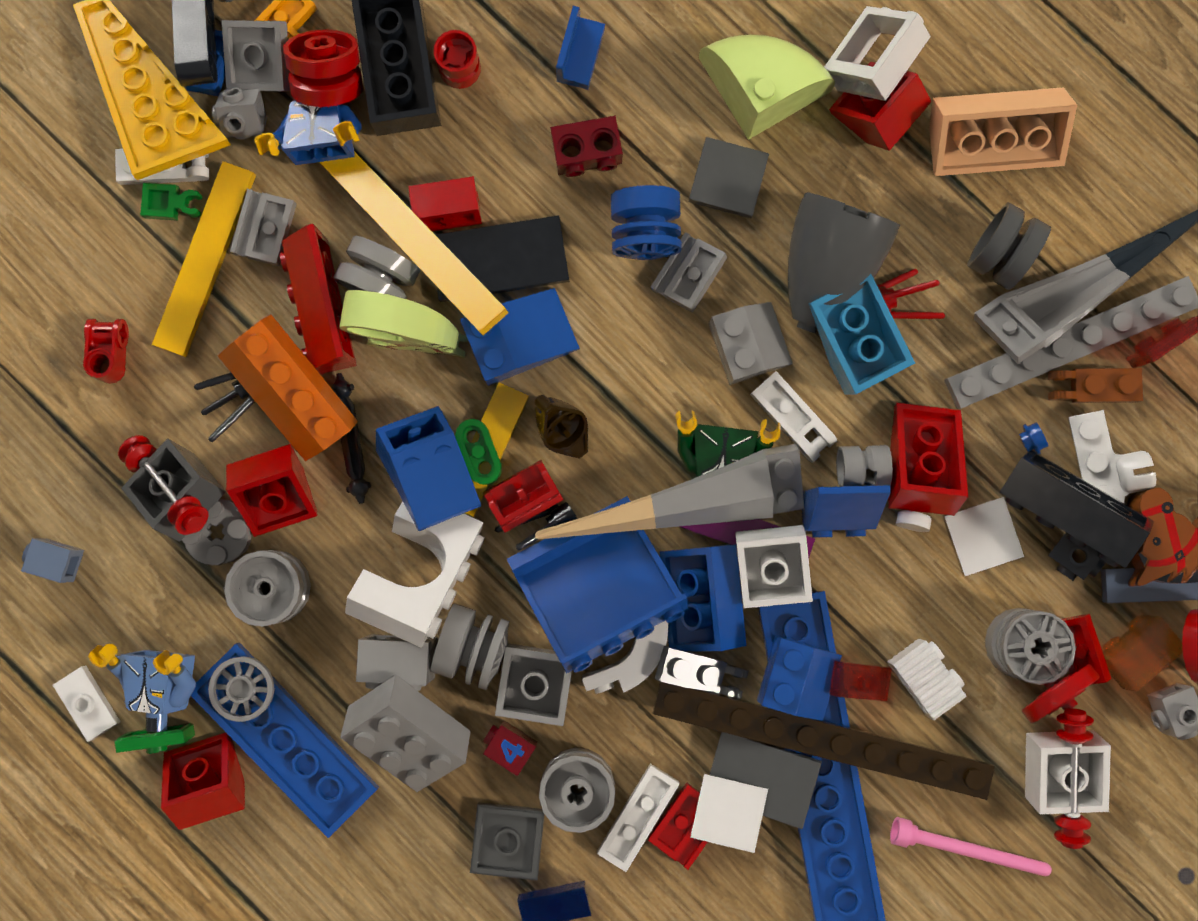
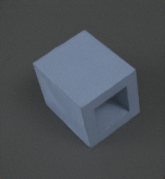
M32 538L23 551L22 561L24 564L21 571L58 583L74 582L84 550L50 539Z

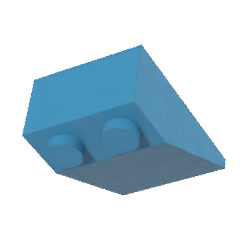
M872 274L862 282H866V285L846 302L826 305L824 303L839 296L827 294L809 303L829 364L845 395H856L915 364Z

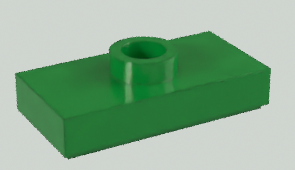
M187 723L167 726V730L161 732H148L146 729L127 732L114 741L116 753L146 749L147 754L165 751L169 745L183 744L194 737V724Z

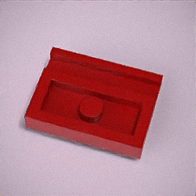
M688 782L647 837L650 843L673 860L678 861L687 870H689L708 843L707 841L690 838L700 791Z

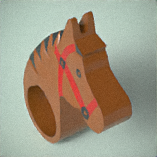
M1152 488L1131 495L1127 506L1154 521L1150 534L1131 560L1135 570L1128 581V586H1144L1152 581L1169 584L1198 582V517L1191 523L1184 515L1176 513L1172 497L1162 488Z

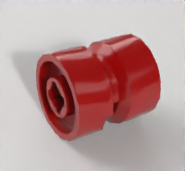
M461 30L444 32L437 38L433 52L441 78L447 85L453 88L464 89L470 87L478 80L481 73V64L475 42L468 33Z

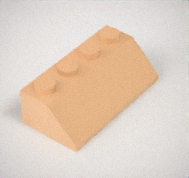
M1064 87L933 98L929 123L933 173L935 176L1065 166L1077 104Z

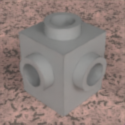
M234 87L220 92L216 104L212 106V117L215 125H220L221 132L226 138L247 139L254 135L263 134L267 115L260 89L242 90L241 88Z
M1176 683L1147 694L1153 710L1151 712V719L1159 731L1178 740L1190 739L1198 735V695L1194 687Z

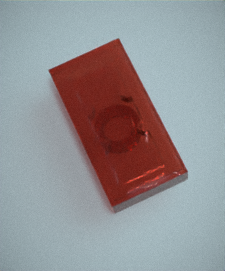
M834 661L830 695L844 698L887 701L892 668Z

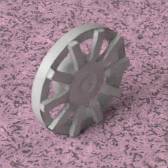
M245 656L235 657L220 664L213 672L208 688L209 698L214 709L224 718L236 722L249 721L261 715L270 705L275 691L274 681L269 669L256 658ZM240 662L250 664L245 675H242ZM233 663L236 670V677H233L227 670H225V668H227ZM257 667L262 673L255 678H251L254 668ZM220 674L229 680L227 684H217ZM263 678L266 679L267 687H256L257 682ZM216 689L226 690L227 696L218 701ZM256 692L267 693L264 702L255 695ZM228 700L234 702L230 712L222 707V704ZM249 700L254 701L260 706L254 713L251 712ZM240 703H243L246 715H236Z

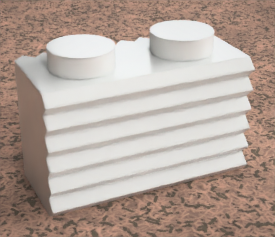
M917 639L892 659L888 660L887 663L928 718L936 720L967 697L962 690L965 684L956 671L953 669L948 671L941 661L944 655L934 642L928 643L925 640Z

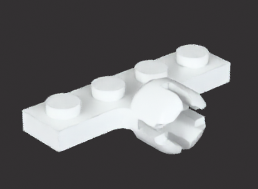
M1104 410L1068 417L1080 474L1084 481L1124 503L1125 496L1128 494L1149 490L1156 486V472L1134 475L1133 471L1134 469L1154 466L1148 452L1137 451L1121 455L1114 453Z

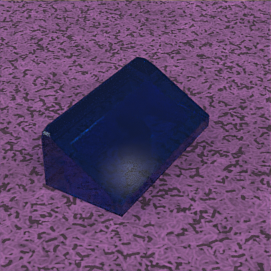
M585 880L522 893L518 895L517 899L522 921H569L592 915Z

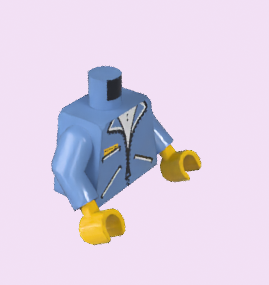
M106 644L104 647L97 645L89 653V660L97 667L103 668L107 665V668L119 679L124 690L126 708L130 711L146 713V731L161 732L167 730L168 713L186 709L189 698L196 687V682L192 677L195 655L170 653L167 650L163 652L142 650L116 656L118 649L114 644Z

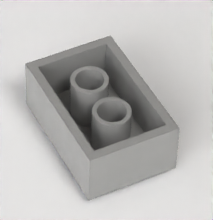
M394 675L348 706L340 738L418 792L466 763L470 730L399 676Z

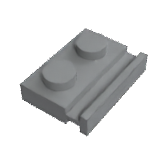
M247 189L230 252L233 255H240L248 259L280 266V253L284 252L282 241L288 237L297 205L296 202Z
M685 232L681 238V252L669 257L651 285V289L653 292L661 294L671 302L693 313L726 261L727 255L725 252L700 239H695Z

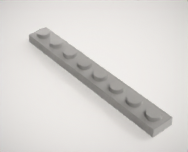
M1189 276L1076 323L1046 349L1041 348L1019 364L1006 353L945 379V384L957 410L1194 310L1198 308V295Z

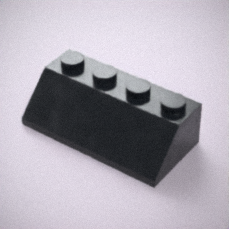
M1033 450L1020 459L1000 490V493L1006 496L1004 500L1008 504L1019 510H1023L1025 507L1036 514L1035 519L1051 529H1054L1055 526L1068 533L1066 535L1068 540L1083 548L1086 545L1099 552L1098 557L1114 567H1117L1118 564L1125 568L1128 566L1150 534L1154 521L1042 455L1036 454Z

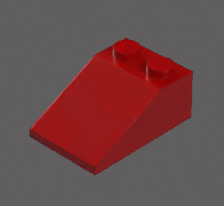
M896 402L890 446L893 471L890 485L891 493L888 498L889 508L955 516L968 498L961 410Z

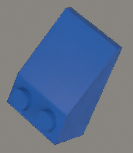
M555 288L501 303L509 313L484 336L465 317L460 319L483 378L488 386L580 349Z
M890 485L817 487L803 491L804 509H802V525L804 530L812 531V538L833 537L832 530H845L846 537L866 536L867 529H876L891 493Z

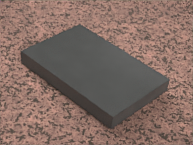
M721 732L710 775L768 789L763 816L803 829L822 761L782 747Z

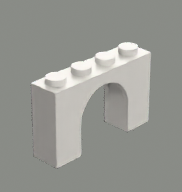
M402 501L394 516L392 532L416 542L433 552L440 562L441 574L426 585L405 587L363 569L347 596L345 613L422 648L427 637L434 639L442 622V619L438 618L442 608L449 610L457 591L453 590L456 581H464L471 566L467 562L470 554L477 555L485 537L480 535L483 522L466 514H461L418 531Z

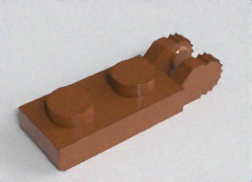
M1095 368L1047 372L1048 380H1071V391L1055 390L1049 392V401H1072V403H1136L1143 401L1142 368Z

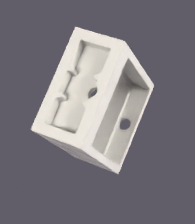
M866 6L824 66L835 80V89L886 101L931 37L923 24L922 17L913 11L904 12L891 10L887 7ZM881 33L895 35L873 67L860 64Z

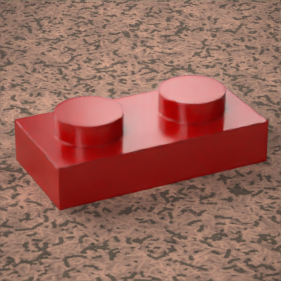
M1090 613L1062 618L1061 620L1067 624L1073 633L1076 646L1074 662L1069 668V673L1073 672L1074 674L1087 664H1091L1100 675V678L1093 684L1107 683L1112 678Z

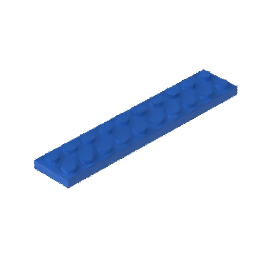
M825 591L812 592L813 602L758 607L767 661L775 635L836 653ZM838 667L823 721L850 728ZM794 751L822 761L803 829L798 828L814 921H886L858 768L849 764Z

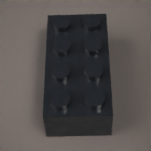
M352 0L369 119L376 135L381 136L442 126L422 0Z

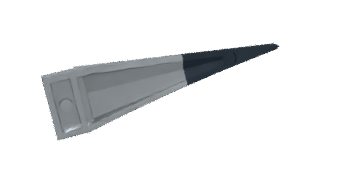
M1198 210L1109 253L1041 281L1002 294L974 313V320L1019 364L1041 348L1046 349L1198 222Z

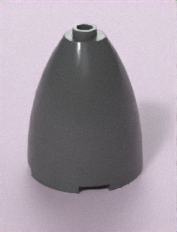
M809 192L804 194L795 218L788 257L787 281L789 302L793 319L799 321L797 324L798 328L812 333L817 331L809 303L827 294L839 296L824 303L825 305L846 302L866 285V282H862L870 274H872L873 278L876 276L890 252L900 224L837 200Z

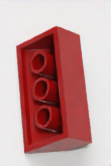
M314 224L306 225L282 241L284 252L280 253V261L284 272H289L291 284L287 285V292L291 303H296L298 316L294 317L295 327L298 335H303L306 346L301 351L321 375L354 367L357 364L350 334L339 328L343 303L338 283L333 279L335 269L329 242Z

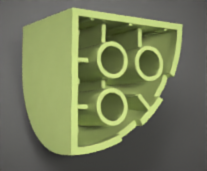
M765 35L729 37L703 47L699 53V60L748 140L832 92L835 85V80L815 57L799 46L776 37Z

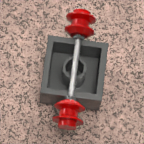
M136 435L125 440L118 450V457L125 463L127 469L131 472H136L121 489L152 529L179 542L186 535L196 533L204 527L208 520V511L226 492L194 453L168 438L156 449L151 445L147 437Z

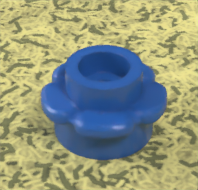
M1037 422L1029 426L1023 425L1024 432L1020 433L1019 437L1027 452L1034 449L1036 454H1041L1040 450L1049 446Z

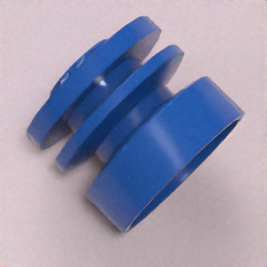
M657 185L626 187L611 194V220L622 225L612 229V238L616 239L612 242V254L627 259L652 260L680 253L682 242L677 237L681 235V227L675 223H670L678 219L681 214L680 192L674 188Z

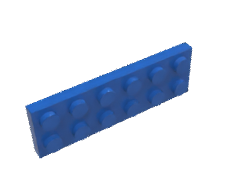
M240 642L236 643L196 682V687L191 697L322 833L329 838L379 786L273 676L274 695L270 705L261 715L243 722L231 721L221 716L214 709L209 698L208 688L213 672L220 664L229 659L241 656L254 658ZM240 662L242 675H245L250 664ZM233 663L227 668H225V670H227L233 677H236V670ZM255 667L251 678L257 677L262 672ZM220 674L217 684H227L229 680ZM263 678L257 682L256 687H267L266 679ZM216 689L218 701L227 696L226 690ZM256 692L255 695L264 702L267 693ZM228 700L222 704V707L230 712L234 702ZM249 700L251 712L254 713L260 706L254 701ZM243 703L239 704L236 715H246Z

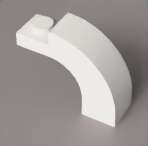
M666 620L654 626V631L648 636L641 639L635 638L630 651L618 662L583 674L582 681L586 692L594 689L595 694L607 691L614 687V681L619 680L624 693L643 682L658 665L663 647L666 646L668 636V623Z

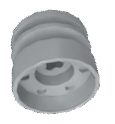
M454 603L442 628L434 652L431 672L452 679L462 665L467 667L465 683L470 685L476 671H480L482 673L478 688L487 690L503 661L505 647L508 645L510 621L501 619L494 633L490 631L493 622L492 615H487L479 628L474 626L476 610Z
M1024 608L1010 609L996 616L987 628L985 638L987 656L994 667L1007 676L1039 685L1051 683L1064 676L1074 662L1076 646L1073 633L1063 620L1052 613ZM1035 641H1039L1038 646L1035 645ZM1035 647L1036 653L1032 652L1031 648Z

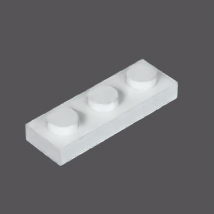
M650 763L598 848L597 854L627 872L678 788L679 781Z

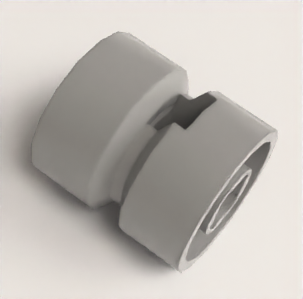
M888 445L867 446L865 451H862L859 446H840L838 448L836 472L839 487L863 486V484L867 486L891 485L893 468L891 451Z

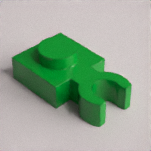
M143 183L140 215L145 219L178 221V211H182L189 217L197 218L201 216V212L198 209L189 208V203L193 199L202 200L203 196L196 190H186L180 194V188L177 185Z

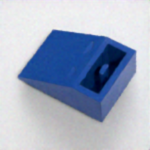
M439 406L376 429V451L418 531L481 507V502L455 435Z

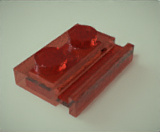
M1198 316L1183 321L1177 317L1160 328L1163 332L1156 338L1150 335L1133 346L1136 351L1126 357V360L1132 368L1155 362L1198 333Z

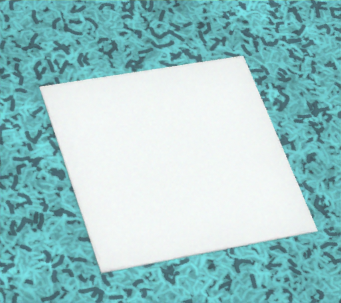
M1004 497L959 511L955 516H944L965 576L1024 557Z
M704 774L690 838L754 853L768 789Z

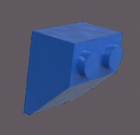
M775 635L757 701L764 707L787 714L823 721L842 655Z

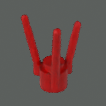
M912 269L882 284H877L893 319L945 318V313L891 311L892 308L897 307V298L939 286V280L924 282L896 291L890 288L918 274L917 269Z

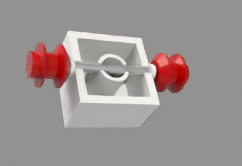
M1069 708L1056 717L1058 722L1064 724V728L1058 729L1056 732L1026 733L1025 798L1039 814H1061L1054 818L1055 824L1061 827L1060 830L1055 831L1054 838L1066 848L1080 849L1083 845L1091 842L1090 835L1084 832V830L1091 827V822L1080 813L1109 812L1111 745L1094 730H1086V726L1094 723V719L1088 716L1086 711Z

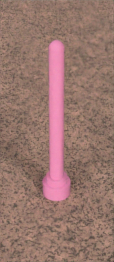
M896 817L892 823L890 841L893 845L907 848L909 845L914 846L917 843L1040 876H1049L1052 871L1051 866L1046 862L919 830L918 826L913 825L912 821Z

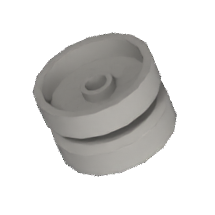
M355 235L346 252L353 261L361 266L350 262L340 263L333 279L349 290L378 292L407 299L405 292L394 283L402 286H413L421 270L414 263L390 248Z
M261 550L246 554L233 564L226 576L224 593L227 605L235 617L248 625L264 627L289 621L299 614L309 600L311 583L307 569L293 555L276 550ZM266 584H270L271 590L268 592L265 588Z
M571 748L561 751L552 758L542 774L539 792L543 813L550 822L564 831L582 833L595 829L607 819L614 806L615 781L611 767L603 757L590 749ZM577 784L578 788L583 786L584 790L576 793L572 790V785Z

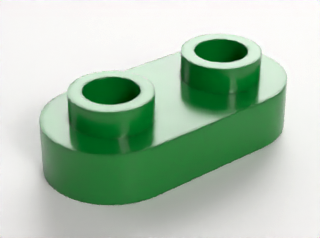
M465 420L457 427L455 438L471 479L482 485L492 484L500 477L502 464L486 425L479 420ZM471 431L479 433V440L475 443L468 441L467 437ZM481 463H490L491 471L488 474L480 473L479 466Z

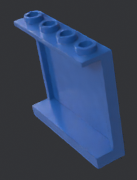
M628 496L620 499L619 501L597 511L596 513L620 506L631 501L629 500ZM644 530L544 539L507 558L517 582L566 674L572 670L575 673L585 670L593 663L592 660L602 654L609 656L623 648L624 642L634 637L641 639L648 636L654 631V626L665 620L667 623H671L685 614L684 610L688 609L687 596L685 593L681 594Z

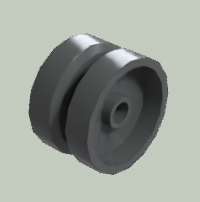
M1007 202L995 215L980 237L969 257L967 266L982 275L994 268L993 281L1010 290L1023 278L1040 254L1049 237L1051 226L1035 217L1023 224L1025 211Z

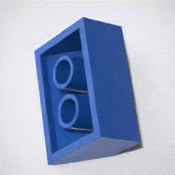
M736 544L660 551L662 562L681 594L685 593L688 601V609L684 610L685 614L679 619L668 623L669 647L683 651H724L747 646Z

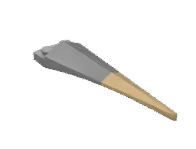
M797 444L763 449L707 474L646 497L539 530L535 533L536 539L773 518V514L804 509L799 448Z

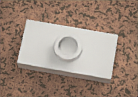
M86 665L81 666L53 684V687L87 742L94 740L120 723L119 718Z

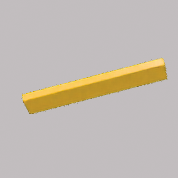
M222 161L152 342L153 346L187 357L236 230L247 189L252 188L256 178L254 172Z

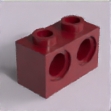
M616 115L550 127L558 175L565 174L566 177H577L583 175L585 170L598 168V171L605 172L617 168V165L622 164L623 152ZM599 141H608L612 148L603 152L597 150L595 144ZM569 146H574L580 151L575 157H567L562 152Z

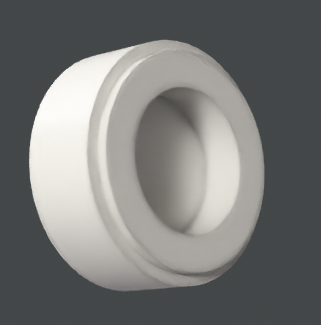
M902 510L898 512L896 525L912 531L929 532L932 519L923 513Z

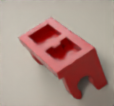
M474 176L408 186L412 212L431 231L482 224Z
M542 460L483 492L488 506L504 533L564 500Z

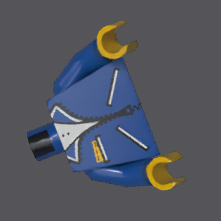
M293 100L289 105L288 114H286L274 133L260 134L255 137L254 141L259 155L270 151L272 156H277L280 153L279 150L282 149L295 165L354 157L352 140L354 142L360 140L358 134L361 131L362 124L350 107L346 105L315 107Z

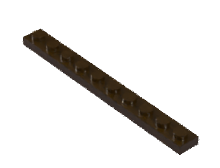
M664 682L659 684L652 712L654 715L985 800L988 799L995 766L990 763L826 721L794 716L759 704L716 693L685 688Z

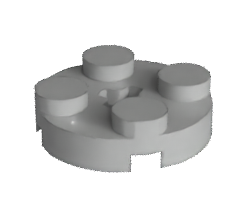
M219 499L208 511L209 516L204 527L200 531L186 535L182 539L190 555L204 564L223 565L238 560L247 551L252 539L250 529L233 501ZM221 523L224 526L222 533L225 536L223 539L215 538L213 540L210 536L212 533L210 528L212 525L218 526Z

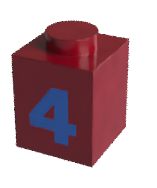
M503 720L499 728L493 724L482 741L488 745L483 755L518 776L536 748L538 741Z

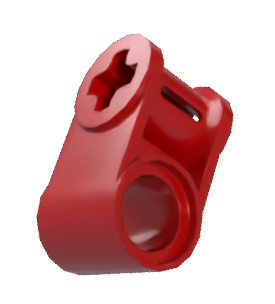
M87 319L84 326V370L91 377L104 383H117L123 378L126 371V347L129 338L128 325L124 319H116L115 322H98L96 319ZM109 359V368L101 373V364Z

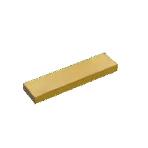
M499 382L481 422L488 428L501 461L527 404L529 395ZM477 431L471 443L479 440V433ZM489 462L481 463L479 466L481 474H488L491 471ZM472 480L479 500L482 502L484 498L483 492L488 489L489 485L478 484ZM479 507L466 512V514L475 517Z

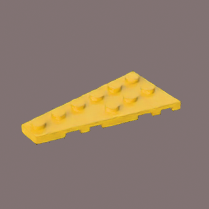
M84 0L73 4L128 165L136 180L231 145L224 134L215 126L185 88L180 85L179 81L154 54L110 0Z

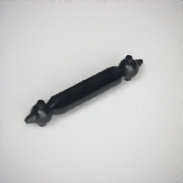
M337 373L332 390L356 418L354 403L349 398L352 390H354V385L345 381L342 373ZM356 423L351 431L341 437L346 473L351 478L346 491L355 496L359 504H363L365 495L369 488H371V483L363 479L365 464L358 424Z

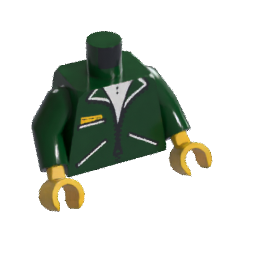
M693 410L691 411L692 418L686 422L681 421L680 411L675 415L678 427L677 451L686 470L694 474V478L736 462L763 449L772 448L774 442L779 439L781 432L780 423L777 424L775 431L769 432L765 430L767 419L762 420L760 436L758 437L759 431L697 424L696 415Z

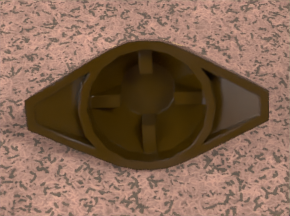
M539 395L534 402L537 406L535 407V418L538 432L544 445L549 450L578 459L583 457L588 452V422L584 413L562 400Z

